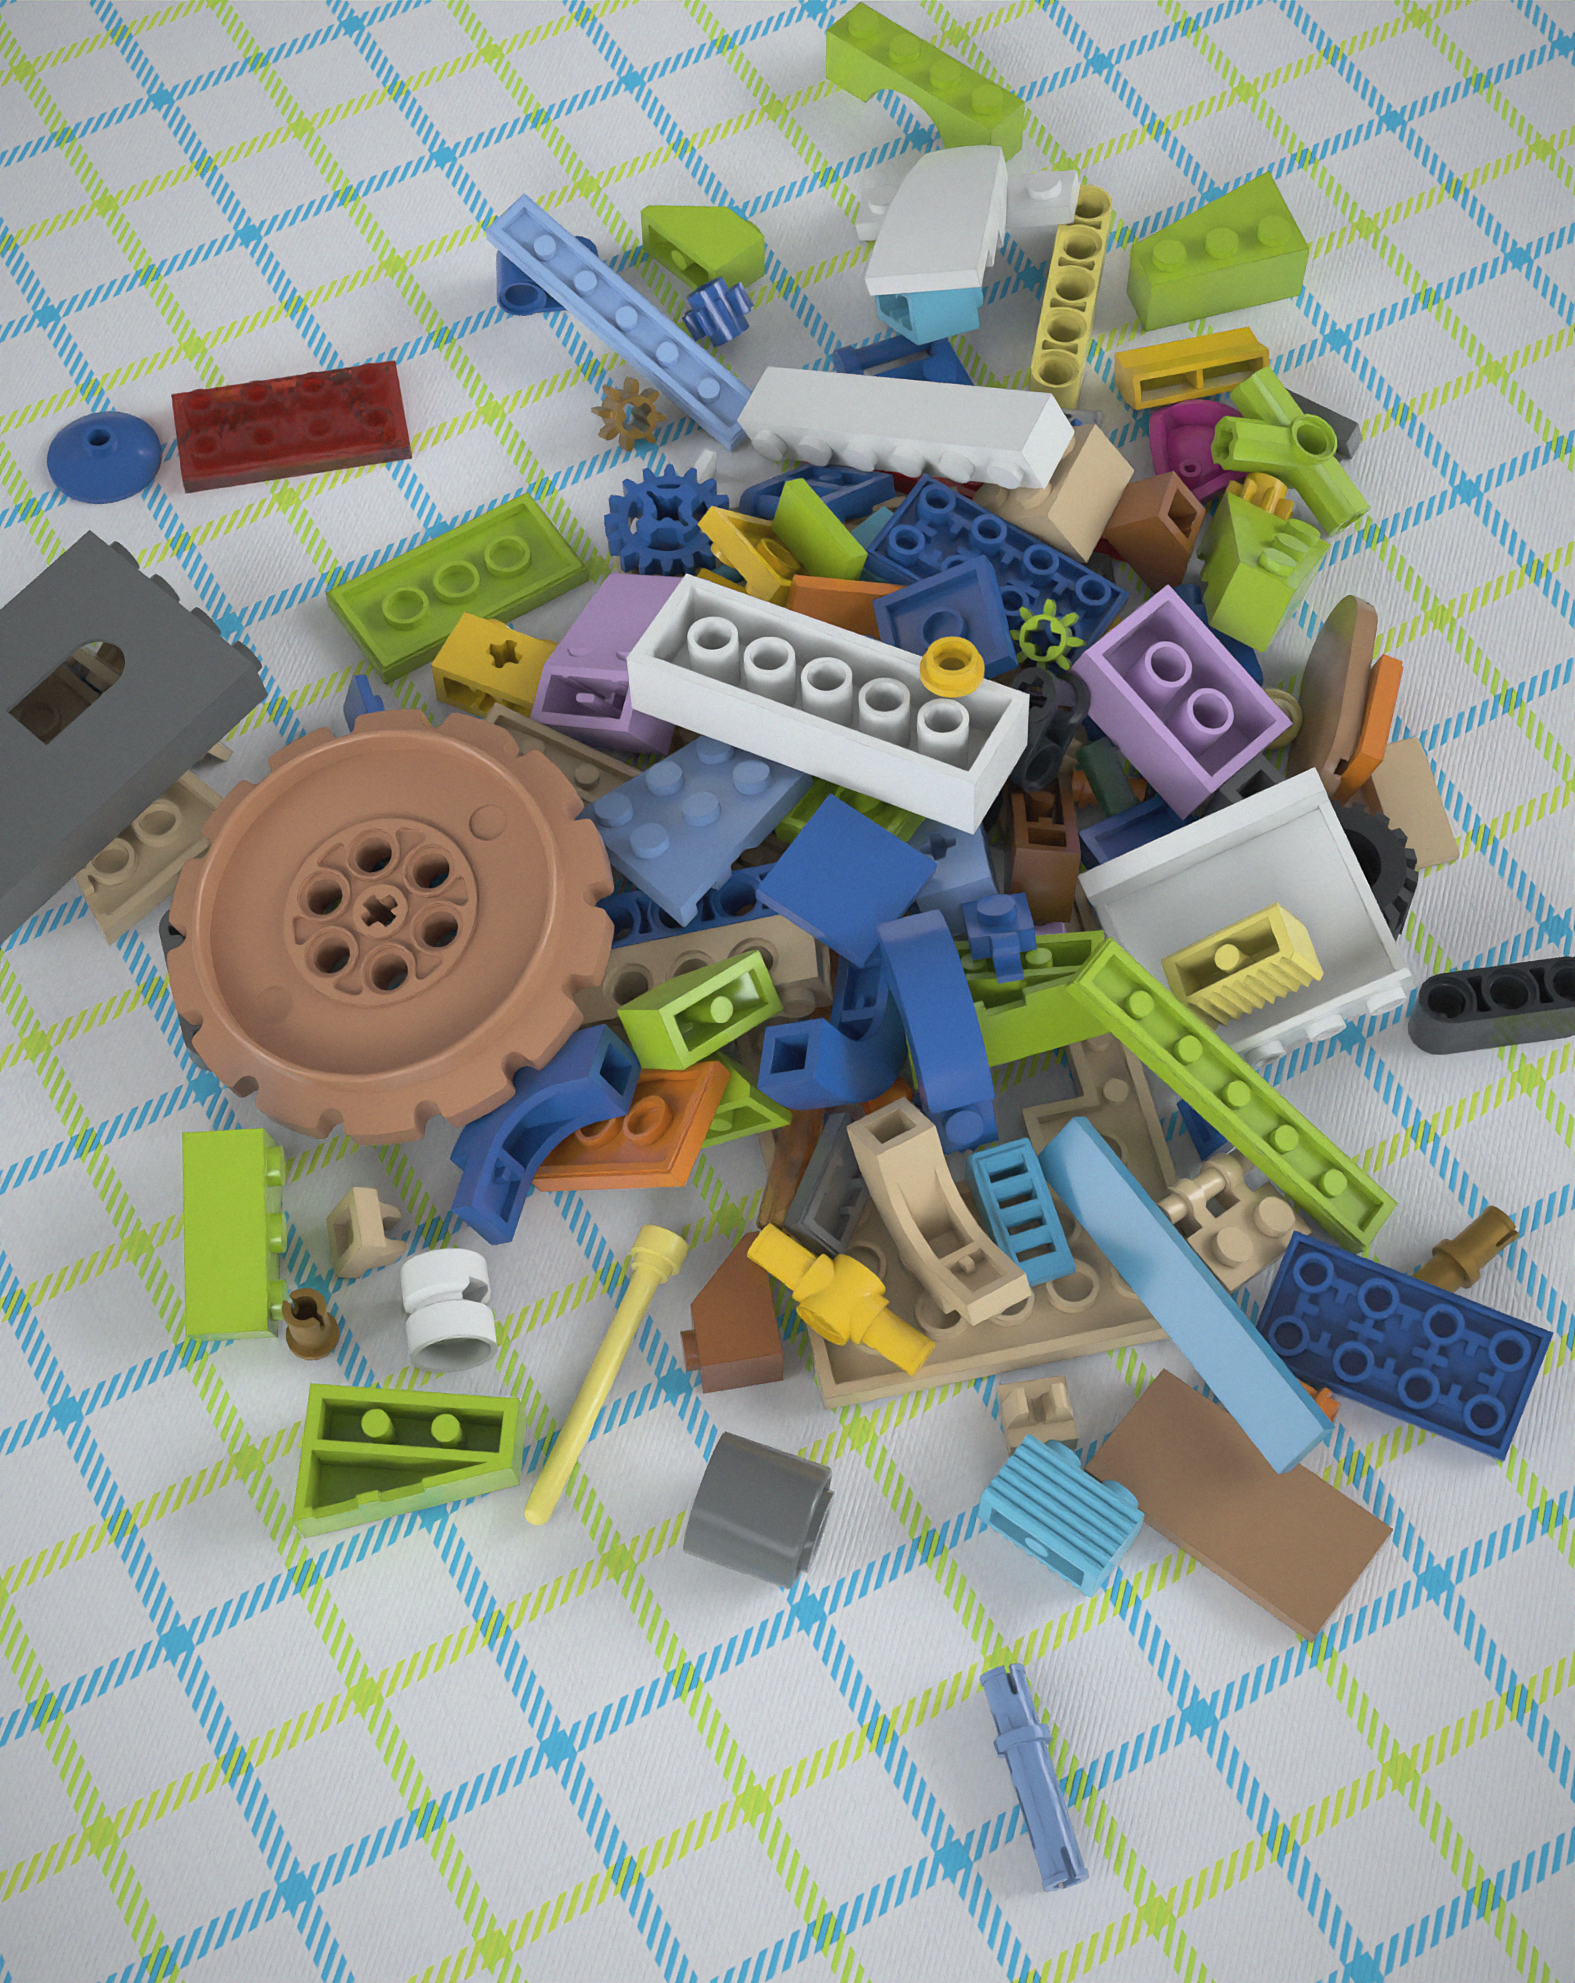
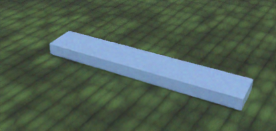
M525 193L485 230L486 239L730 453L748 436L737 419L753 391Z

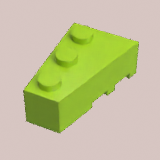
M1104 930L1035 935L1037 949L1019 952L1024 979L999 984L996 979L992 957L972 960L968 941L954 942L973 999L989 1068L1110 1033L1106 1027L1064 990V987L1098 944L1105 940ZM907 1040V1046H908V1052H909V1058H910V1064H911V1070H912L914 1088H915V1090H916V1089H919V1087H918V1082H917V1077H916V1073H915V1068H914V1064H913V1060H912V1056H911V1052H910V1048H909V1044H908V1040Z
M264 1128L182 1132L186 1336L197 1342L277 1338L278 1320H284L282 1304L284 1300L289 1302L287 1282L285 1279L279 1280L280 1253H285L287 1249L286 1218L284 1212H281L282 1186L285 1185L286 1176L283 1146H279Z
M310 1383L292 1523L304 1538H309L520 1485L527 1416L520 1399Z

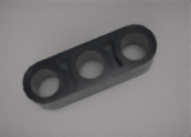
M1564 956L1440 973L1431 976L1422 983L1408 1023V1034L1418 1048L1432 1055H1447L1574 1036L1575 1001L1564 999L1558 994L1568 995L1575 1000V957ZM1495 1002L1505 1003L1513 1009L1502 1008ZM1432 1011H1442L1452 1018L1440 1017Z

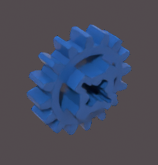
M667 464L664 476L655 477L649 468L643 469L642 483L637 484L626 478L622 481L624 497L611 495L608 499L610 514L604 515V525L609 553L611 556H620L621 570L624 573L639 567L640 575L654 576V574L674 577V575L679 574L685 576L687 573L695 576V569L698 567L706 568L710 571L716 568L715 555L710 549L713 542L705 533L702 534L699 531L701 528L697 525L711 506L730 511L727 494L717 495V481L713 478L699 484L697 469L692 467L683 477L676 476L673 464ZM636 517L637 519H639L638 521H636L637 531L634 534H632L630 528L633 520Z

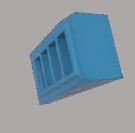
M1029 1138L1018 1139L968 1156L965 1180L989 1239L1026 1273L1029 1286L1032 1287L1074 1274L1076 1266L1040 1163ZM1027 1194L1029 1201L1000 1210L999 1202ZM1038 1220L1040 1227L1009 1236L1007 1229ZM1048 1244L1051 1253L1018 1262L1016 1253Z

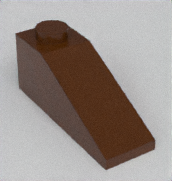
M1058 772L1050 784L1044 789L1033 793L1023 790L1007 778L1004 894L1013 895L1025 892L1035 926H1044L1051 922L1070 923L1081 858L1070 773Z

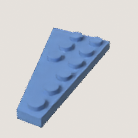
M867 634V635L865 636V637H868V638L877 640L876 638H874V637L871 636L870 634ZM702 735L583 808L574 821L590 819L601 834L610 863L685 928L698 913L696 903L710 887L719 890L732 876L730 865L745 849L758 847L813 786L812 775Z

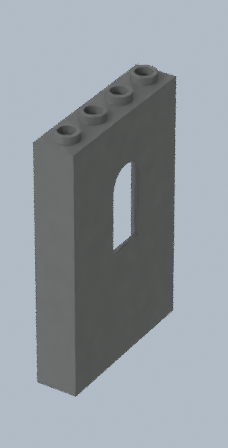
M91 530L85 533L0 609V945L268 696L258 674V671L262 669V664L247 646L240 641L230 645L220 637V629L203 610L198 607L191 611L187 610L179 603L180 598L166 580L158 574L148 578L138 570L140 566L137 560L122 544L114 541L108 545ZM94 642H107L117 646L125 657V667L120 678L47 745L9 713L81 647Z

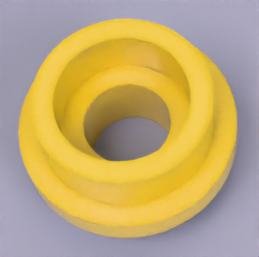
M951 636L936 640L929 646L920 661V679L923 685L932 693L942 697L956 698L974 692L984 679L985 665L983 658L970 641L961 637Z

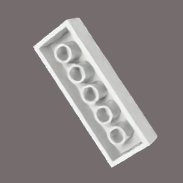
M687 573L627 657L632 709L973 835L1027 746L1029 694L983 679L982 684L968 695L956 698L936 695L929 691L920 679V661L922 656Z

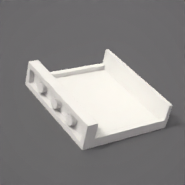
M1315 767L1078 875L1084 892L1094 906L1107 938L1112 937L1170 992L1171 990L1161 964L1162 958L1276 902L1283 906L1285 910H1288L1290 914H1293L1295 918L1297 917L1300 922H1303L1323 971L1320 982L1311 979L1309 986L1300 985L1297 993L1288 990L1285 999L1276 996L1273 1004L1265 1001L1262 1010L1253 1007L1250 1015L1242 1013L1239 1021L1231 1018L1227 1026L1219 1024L1216 1032L1213 1031L1253 1069L1264 1067L1279 1060L1286 1054L1285 1046L1307 1036L1309 1041L1313 1043L1338 1034L1346 1028L1344 1020L1361 1012L1369 1010L1371 1016H1376L1391 1011L1407 1001L1405 993L1416 989L1412 974L1405 964Z

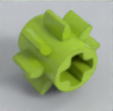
M1047 599L1044 604L1043 614L1035 615L1030 609L1022 606L1019 611L1026 622L1020 631H1010L1011 638L1019 640L1022 649L1016 655L1018 665L1026 663L1031 658L1037 661L1036 667L1049 670V663L1057 662L1061 668L1069 671L1072 663L1066 655L1069 653L1071 646H1086V641L1083 639L1072 637V632L1069 628L1077 622L1079 615L1073 612L1067 614L1062 619L1055 617L1056 604L1054 600ZM1046 621H1051V631L1061 634V642L1059 646L1049 647L1047 656L1043 657L1041 656V646L1033 644L1031 637L1033 631H1043Z

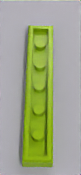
M1108 937L1100 942L1064 987V990L1347 1251L1354 1254L1364 1252L1398 1202L1112 937Z

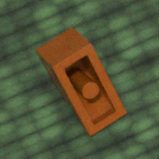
M759 1231L746 1233L690 1304L692 1329L680 1331L686 1372L699 1370L703 1394L783 1381V1351L768 1273L747 1257L750 1246L760 1234Z

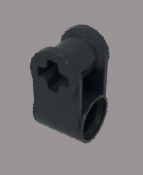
M1030 667L1021 671L1012 681L1010 687L1029 694L1027 746L1008 779L1029 793L1040 791L1053 781L1059 772L1063 757L1079 726L1088 715L1091 705L1089 688L1081 677L1069 673L1054 675L1051 671L1040 667ZM1028 687H1041L1042 690L1041 692L1028 690ZM1063 705L1072 707V710H1058V706Z

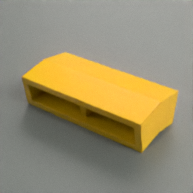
M1248 326L1116 352L1114 383L1125 402L1135 410L1230 392L1255 372L1270 366L1269 349L1257 340Z

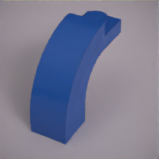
M940 909L875 924L886 982L897 1005L908 1040L923 1113L936 1126L943 1153L947 1154L999 1141L992 1099H995V1093L980 1025L959 954Z
M880 948L864 969L839 955L829 1023L825 1019L819 1018L766 1027L757 1085L760 1091L782 1106L802 1111L867 1102L881 1096L891 1087L904 1065L908 1054V1046L897 1005L886 982Z
M606 1024L573 1032L562 1048L543 1069L537 1070L530 1066L518 1069L513 1076L516 1094L505 1104L465 1125L450 1156V1160L463 1171L451 1210L490 1245L494 1246L512 1242L532 1179L547 1155L563 1139L586 1125L628 1115L642 1068L636 1054Z

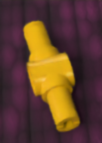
M771 1223L760 1232L750 1246L747 1257L794 1291L792 1298L799 1303L796 1307L798 1315L810 1328L828 1341L840 1346L846 1345L849 1340L857 1346L865 1343L912 1378L933 1352L936 1343L888 1309L890 1301L883 1297L886 1292L885 1286L872 1271L854 1258L844 1254H838L833 1260L825 1254L820 1255L818 1258Z

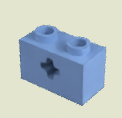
M925 817L907 844L938 865L935 874L908 908V912L911 916L940 909L951 935H959L966 932L961 903L977 901L991 894H1000L987 833L982 821L973 835Z

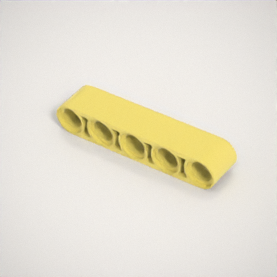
M1080 185L1073 223L1058 225L1030 368L1028 391L1052 393L1060 408L1078 410L1108 248L1112 198L1104 189L1094 185Z

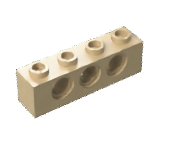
M779 914L611 949L600 986L597 988L581 989L573 998V1001L584 1015V1021L577 1031L606 1024L628 1047L632 1046L618 1015V1008L668 979L751 950H759L766 968L771 969L769 975L783 1006V1010L772 1017H804L814 1012L817 1008L832 1006L834 993L829 947Z

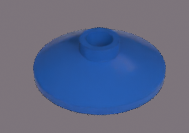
M116 411L92 413L69 423L55 436L47 453V467L55 486L68 497L90 504L114 503L139 493L155 478L162 462V448L154 429L144 420L134 415Z

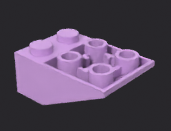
M610 573L544 664L530 719L591 748L667 756L675 724L632 709L627 657L683 577Z

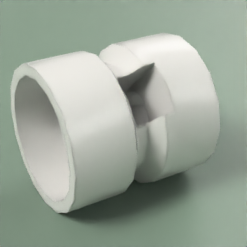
M446 1248L428 1251L405 1262L400 1269V1279L405 1312L412 1314L406 1321L411 1364L418 1369L430 1372H455L482 1365L492 1359L498 1348L492 1309L486 1306L491 1299L485 1257L478 1252L467 1249Z

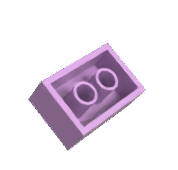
M1166 585L1087 649L1067 672L1081 677L1089 688L1091 705L1088 715L1182 820L1217 792L1223 784L1258 754L1262 753L1293 724L1169 585Z

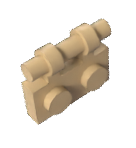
M1237 1148L1229 1154L1218 1153L1204 1162L1200 1168V1174L1193 1179L1182 1178L1164 1190L1162 1200L1156 1204L1172 1225L1177 1223L1189 1237L1185 1241L1229 1295L1236 1292L1282 1258L1294 1230L1308 1236L1313 1232L1270 1181L1254 1192L1250 1190L1243 1182V1178L1255 1165ZM1212 1197L1226 1210L1216 1219L1206 1208V1201Z

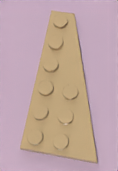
M61 664L9 713L47 745L97 700L100 695ZM190 770L185 772L73 877L109 946L175 891L186 860L200 859L208 853L211 843L203 836L202 828L224 799Z

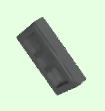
M847 1112L830 1114L782 1224L784 1229L818 1257L825 1254L832 1260L838 1254H845L870 1195L846 1128L847 1125L856 1120Z

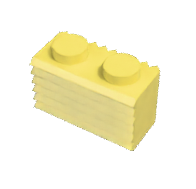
M1278 902L1161 959L1172 994L1215 1032L1219 1024L1227 1026L1231 1018L1239 1021L1242 1013L1250 1015L1253 1007L1262 1010L1265 1001L1273 1004L1276 996L1285 999L1288 990L1297 993L1300 985L1308 987L1311 979L1320 982L1323 975L1305 925L1297 917L1295 918L1293 914H1290L1288 910H1285L1283 906H1280Z

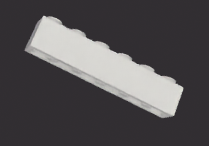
M767 366L737 419L738 423L752 440V446L755 451L769 460L791 459L807 461L816 466H826L827 464L850 466L865 472H870L874 469L900 472L909 477H919L926 473L929 476L948 478L958 483H967L968 481L998 484L1008 489L1027 487L1043 488L1045 490L1075 432L1052 393Z

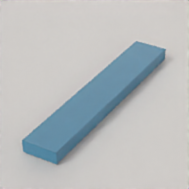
M1073 1117L1037 1156L1044 1178L1278 1474L1290 1472L1336 1427L1086 1117Z

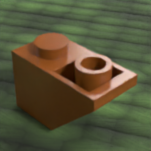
M1172 471L1129 483L1102 534L1155 595L1166 585H1169L1172 589L1182 585L1206 509L1177 474Z

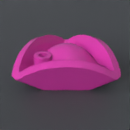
M1200 399L1185 400L1164 406L1151 414L1149 420V439L1155 476L1174 471L1197 500L1204 505L1223 495L1230 480L1243 485L1247 474L1250 473L1224 470L1221 465L1213 463L1211 452L1217 423L1224 416L1244 418V416L1237 409L1219 402Z

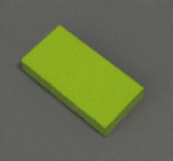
M803 478L785 481L771 529L811 576L859 581L868 553Z

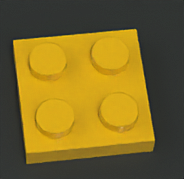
M711 506L697 525L713 542L710 547L713 554L727 566L739 571L747 581L745 590L750 596L785 607L793 576L811 575L771 529L773 522Z

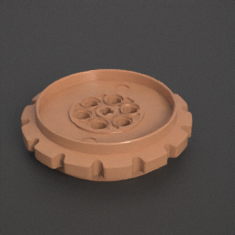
M396 709L362 714L355 719L353 731L349 735L338 738L335 737L328 727L319 728L271 755L268 759L271 773L257 785L247 780L239 782L218 805L203 826L202 834L211 843L207 855L203 858L188 859L184 863L174 891L169 913V922L186 937L180 946L170 950L167 954L169 982L177 1012L191 1025L202 1024L201 1029L192 1038V1045L208 1068L240 1098H245L258 1090L254 1101L255 1106L271 1121L316 1139L327 1138L336 1125L343 1123L344 1132L358 1145H390L417 1141L424 1137L426 1124L435 1115L442 1114L453 1127L459 1128L489 1114L509 1101L516 1094L513 1084L514 1073L524 1066H530L537 1070L543 1069L562 1048L572 1033L576 1032L584 1021V1015L573 1001V998L581 989L597 988L602 983L614 934V924L606 911L595 907L600 899L611 895L614 891L610 861L603 839L590 819L574 821L583 810L584 803L573 785L558 767L536 749L517 757L519 746L510 732L485 720L461 713H451L442 725L432 728L431 723L422 710ZM391 857L385 868L372 872L374 866L380 860ZM449 873L443 884L436 888L428 889L435 877L440 874ZM342 898L341 903L334 911L323 915L328 904ZM394 918L392 923L385 927V924ZM457 931V935L452 942L440 948L436 947L443 935L447 932ZM350 956L348 963L343 969L336 973H330L336 961ZM408 973L405 981L399 987L387 990L390 981L396 975Z

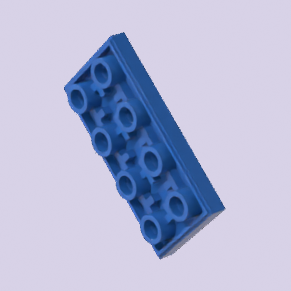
M924 473L865 550L868 555L864 568L891 584L906 586L985 554L994 567L1010 631H1020L1026 622L1019 611L1022 606L1030 609L1035 615L1043 614L1044 604L1047 599L1055 601V617L1062 619L1067 614L1073 612L1079 615L1077 622L1069 628L1072 632V637L1083 639L1086 641V646H1071L1066 656L1071 661L1072 666L1087 649L1107 633L1126 606L1131 594ZM1046 621L1043 631H1033L1031 637L1033 644L1041 646V656L1043 657L1047 656L1049 647L1059 646L1061 642V634L1051 631V621ZM1012 639L1015 654L1017 655L1022 649L1019 640ZM1030 658L1026 664L1036 667L1037 661ZM1057 662L1049 663V671L1054 675L1068 672L1061 668Z
M1295 1230L1255 1327L1297 1379L1322 1389L1326 1387L1336 1395L1501 1462L1505 1461L1554 1334L1551 1331Z

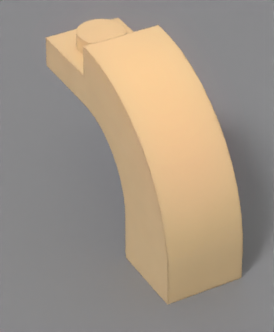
M902 1097L846 1126L860 1171L885 1226L919 1282L945 1314L956 1309L973 1327L990 1317L999 1315L1006 1308L1032 1295L1026 1273L989 1239L969 1212L949 1172L936 1126L911 1102Z

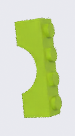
M860 2L826 30V79L866 103L882 89H891L906 95L916 102L931 118L940 133L945 149L979 145L1001 146L1005 163L1022 149L1025 113L1024 100L876 10Z

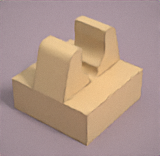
M352 1187L326 1218L335 1277L360 1279L367 1269L394 1264L407 1249L406 1241L390 1240L385 1237L384 1230H391L402 1216L398 1207L379 1201L377 1188Z
M1065 1375L998 1385L996 1396L1009 1457L1014 1454L1017 1447L1022 1444L1028 1434H1031L1044 1444L1052 1439L1064 1444L1070 1450L1077 1448L1078 1434Z

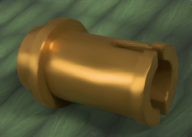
M300 1288L292 1291L289 1296L292 1299L294 1308L286 1300L282 1304V1314L285 1322L288 1324L286 1328V1341L290 1351L296 1357L304 1360H319L327 1357L335 1350L340 1338V1329L336 1319L327 1312L325 1299L317 1290Z

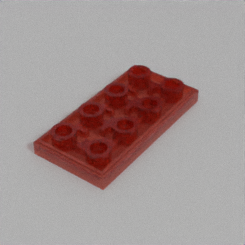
M395 360L171 394L181 476L186 494L412 459Z

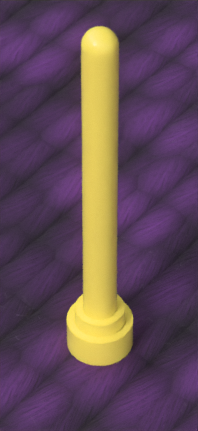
M643 1225L630 1250L634 1258L631 1268L635 1273L525 1505V1518L533 1525H543L549 1521L659 1283H667L670 1275H677L685 1261L690 1247L683 1238L670 1230L655 1225Z

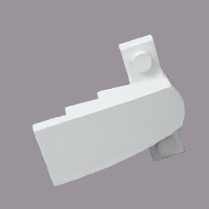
M963 146L926 153L909 171L901 185L886 184L875 188H864L855 226L860 241L876 240L865 275L870 296L981 287L985 267L994 266L996 248L1004 246L1005 229L1073 223L1080 191L1077 171L1055 172L1045 170L1033 174L1008 176L1001 146Z

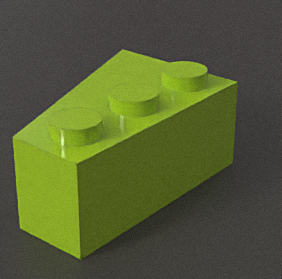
M1267 171L1132 245L1126 293L1145 332L1301 295L1310 248L1270 171Z
M1226 491L1196 551L1197 559L1205 562L1200 572L1201 580L1209 583L1204 593L1209 626L1264 653L1301 605L1331 544L1320 539V532L1312 525L1293 518L1285 521Z

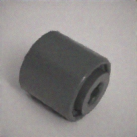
M725 1431L712 1453L698 1489L685 1533L684 1553L780 1587L792 1589L801 1571L809 1572L825 1532L835 1497V1492L829 1490L832 1470L819 1463Z

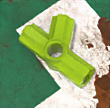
M1270 366L1255 372L1229 394V397L1244 418L1224 416L1215 426V436L1211 445L1214 464L1221 465L1224 470L1268 474L1282 481L1288 489H1296L1330 537L1344 531L1371 509L1333 455L1338 444L1332 427L1317 415L1304 414Z

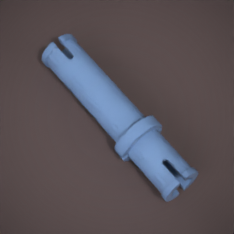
M1021 1663L1010 1664L1008 1667L1010 1673L1006 1674L1003 1665L985 1672L979 1678L981 1686L984 1687L998 1733V1737L993 1741L997 1757L1006 1759L1043 1880V1890L1046 1892L1056 1891L1059 1889L1058 1883L1061 1882L1065 1889L1087 1880L1089 1872L1084 1866L1047 1745L1052 1741L1049 1726L1039 1722L1025 1677L1024 1665Z

